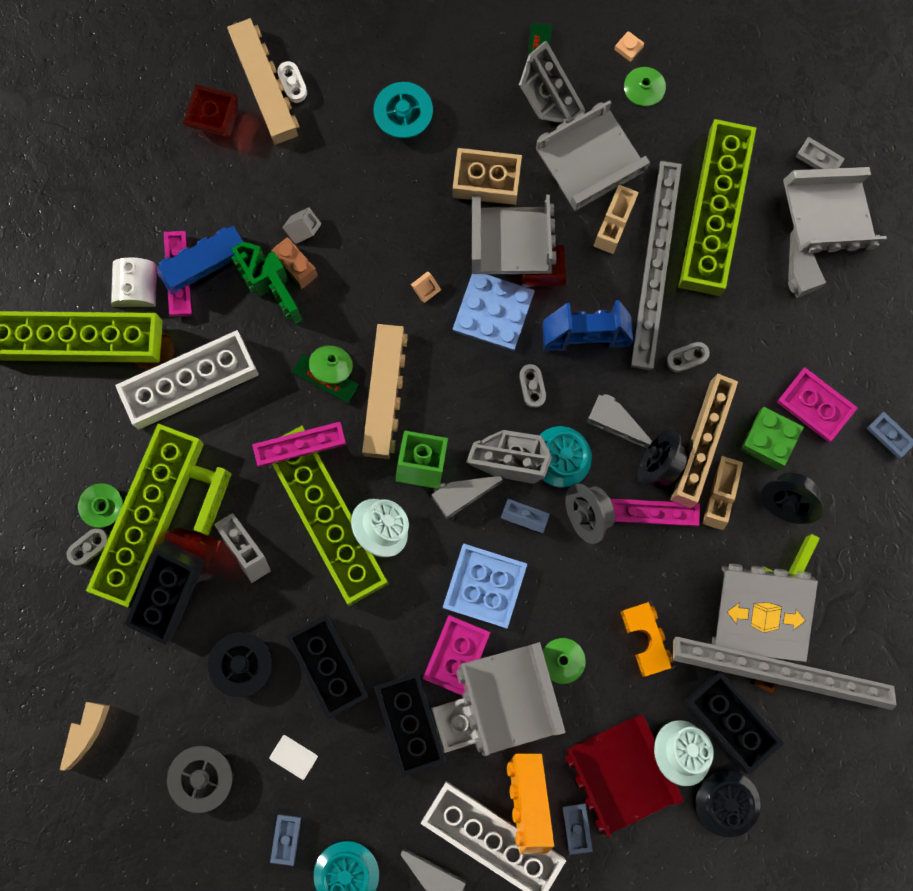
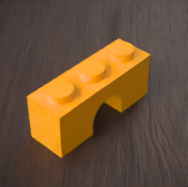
M649 602L621 611L627 633L642 631L649 639V646L646 651L635 655L642 677L672 668L670 664L673 662L669 649L665 650L663 641H665L663 630L661 627H657L655 619H658L655 607H650Z

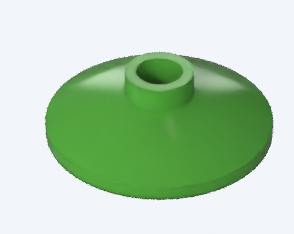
M639 67L632 70L624 82V92L627 98L633 104L641 107L657 104L663 98L666 90L663 76L657 70L650 67ZM642 82H648L649 85L645 86Z
M336 346L320 347L312 353L309 359V369L312 375L317 380L326 384L341 383L352 372L353 363L351 357L345 350Z
M104 483L94 484L85 489L78 501V512L86 524L96 528H104L116 522L123 506V500L118 490L113 486ZM101 503H105L106 508L101 511L99 506Z
M559 638L549 642L544 647L543 654L551 681L567 684L581 676L586 663L585 654L575 641ZM565 656L568 659L566 665L560 664V657Z

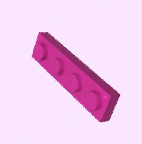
M185 231L164 232L165 258H173L178 255L179 251L187 247ZM189 285L172 295L168 291L170 317L192 316Z
M341 422L252 444L257 466L263 467L346 445Z
M610 499L614 508V522L699 526V503L689 508L676 502Z

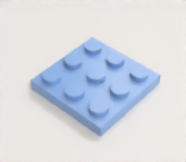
M472 274L453 327V332L514 352L535 290L490 275Z
M463 543L443 609L507 629L527 563Z

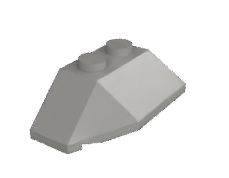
M544 41L529 54L519 86L539 119L562 123L567 122L568 124L578 114L586 110L548 42Z
M502 430L482 441L474 442L466 463L493 476L534 484L545 478L552 456L542 436Z

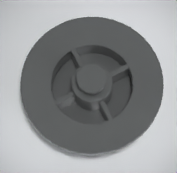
M580 483L571 485L567 490L565 502L567 514L574 530L584 541L590 544L599 543L603 540L606 529L611 528L614 524L615 514L611 500L599 487L593 486L588 488Z
M195 746L184 750L173 760L168 770L167 787L169 794L179 807L189 812L204 813L217 808L224 802L231 790L232 770L230 764L219 751L211 747Z

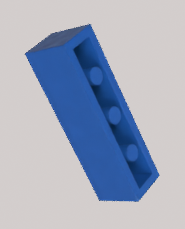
M234 226L228 229L223 227L213 237L202 238L197 242L196 246L192 248L186 247L179 251L177 256L173 258L167 257L160 261L157 266V274L172 295L233 262L231 257L234 256L231 248L240 244L243 240Z

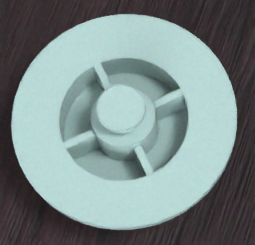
M368 499L361 502L354 509L351 518L352 530L356 540L366 551L379 557H392L402 551L408 538L409 522L406 513L398 504L386 499Z
M677 720L663 726L655 740L654 753L656 762L668 780L680 786H692L705 778L714 755L712 743L705 732L690 722Z

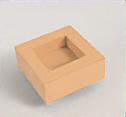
M628 31L615 45L614 50L631 62L644 47V42Z
M428 271L411 284L420 300L424 303L441 290L432 274Z

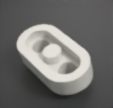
M284 62L278 67L277 73L286 96L291 102H302L307 96V89L299 69L293 62ZM291 73L292 76L286 77V74ZM295 91L300 92L298 95L293 94Z

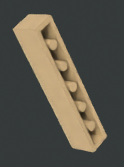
M251 18L228 26L231 40L274 145L297 137L296 128H299L298 121L295 115L291 116L289 113L292 107L288 97L283 98L281 92L284 91L280 79H275L274 74L277 71L273 61L268 62L266 56L269 55L265 42L261 44L259 40L262 35L258 25L254 26Z
M377 324L362 450L364 457L390 459V454L395 453L396 440H392L393 432H397L398 428L395 410H400L401 397H397L398 389H402L403 376H399L400 368L405 366V355H402V349L407 347L408 334H404L403 326Z
M717 374L710 381L687 449L689 453L688 461L677 479L671 501L689 508L698 503L738 381Z

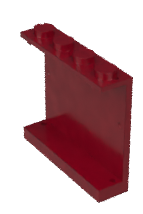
M642 714L566 749L568 755L565 756V759L570 769L575 768L578 775L575 777L579 789H584L588 796L585 802L590 812L595 811L598 820L595 821L599 832L601 834L605 833L608 838L611 837V833L671 804L677 805L684 801L677 785L668 780L657 765L654 753L655 739Z

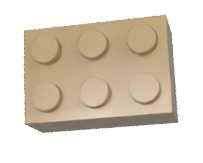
M458 148L453 181V198L472 200V196L481 195V201L516 205L522 155Z

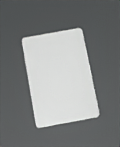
M283 735L269 759L304 780L318 756L286 735Z

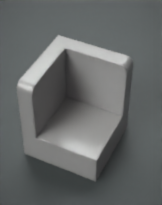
M308 207L290 216L282 228L293 242L297 244L314 236L321 226V222Z

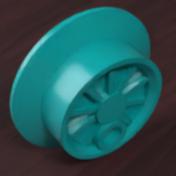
M397 82L385 87L378 94L374 103L376 123L386 134L396 138H410L420 134L427 128L433 115V105L428 93L420 86L410 82Z
M564 426L552 427L542 432L539 436L544 438L552 456L545 478L542 480L555 487H570L582 481L588 474L592 462L591 450L586 439L576 430Z
M352 841L338 842L329 846L320 855L314 868V884L317 891H376L379 882V867L374 855L365 846Z

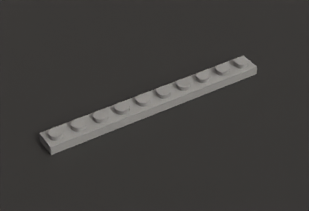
M660 161L630 366L633 368L652 370L654 366L682 165L678 163Z
M675 637L673 641V661L893 710L897 705L895 689L892 685L681 637Z

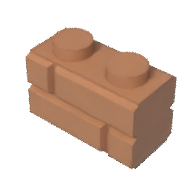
M288 237L271 250V252H275L285 271L301 289L318 276L316 268L308 262V259Z

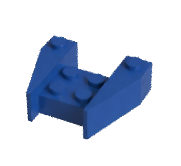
M619 300L615 301L611 313L607 310L596 311L595 314H586L584 311H579L571 315L570 303H566L544 319L542 325L544 351L566 350L567 344L608 342L609 347L631 346L633 342L631 315Z

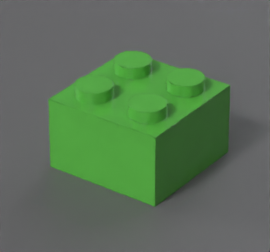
M763 407L757 412L739 450L780 470L786 465L804 427Z
M404 431L395 481L439 489L448 438Z

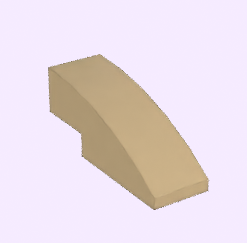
M621 185L618 186L597 235L594 247L614 254L639 192Z
M721 456L702 524L724 530L727 526L732 504L735 501L743 462Z
M86 702L81 723H71L60 770L72 769L91 748L106 720L110 705Z

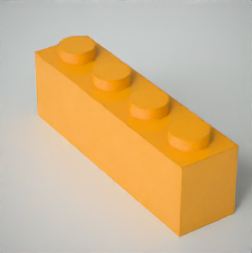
M515 754L507 764V774L511 776L512 784L510 786V798L514 801L512 817L517 826L515 842L519 846L520 854H547L554 847L542 754Z

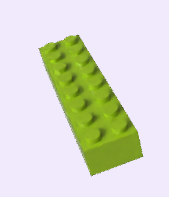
M714 119L710 127L678 288L720 297L726 289L756 127Z
M0 311V361L160 363L163 320L156 313Z
M157 424L86 589L87 592L125 607H132L153 552L165 538L190 479V471L196 465L204 446L200 439Z
M300 426L283 436L302 432L305 429L303 426ZM318 453L272 464L347 605L351 606L389 585L373 554L366 551L356 540L351 525L352 515Z

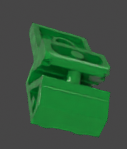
M241 242L232 247L234 256L231 258L251 293L256 291L257 295L261 297L271 291L277 303L279 302L287 320L292 319L295 324L303 321L297 306L284 286V283L289 281L275 252L268 253V256L265 258L260 246Z

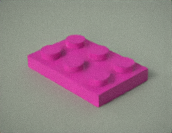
M805 367L777 401L779 405L829 443L857 409L854 404Z
M448 615L423 679L462 695L465 689L463 683L460 684L457 678L456 670H459L458 665L480 659L491 632Z

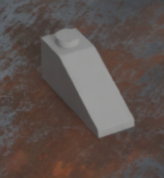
M793 229L790 235L788 285L791 292L795 293L798 298L820 290L826 281L814 255L810 254L809 251H799L795 229Z
M599 395L587 423L644 448H648L652 440L621 404L615 402L616 399L610 395Z
M495 476L450 482L447 485L442 483L439 489L435 488L433 490L435 493L432 494V498L445 518L449 519L501 484L502 478Z
M233 513L214 524L221 538L251 583L271 572L265 556Z
M403 848L401 856L426 891H463L466 880Z

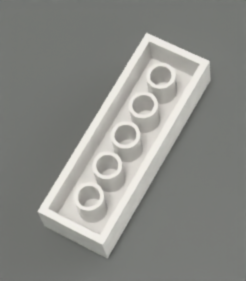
M236 330L115 386L132 425L139 430L252 379L259 374L240 333Z
M447 781L421 821L423 826L523 891H549L566 862L563 856L552 849L547 854H520L519 846L515 842L517 826Z

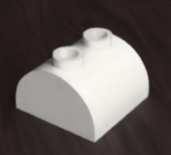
M120 258L114 260L111 306L156 307V263L142 258Z

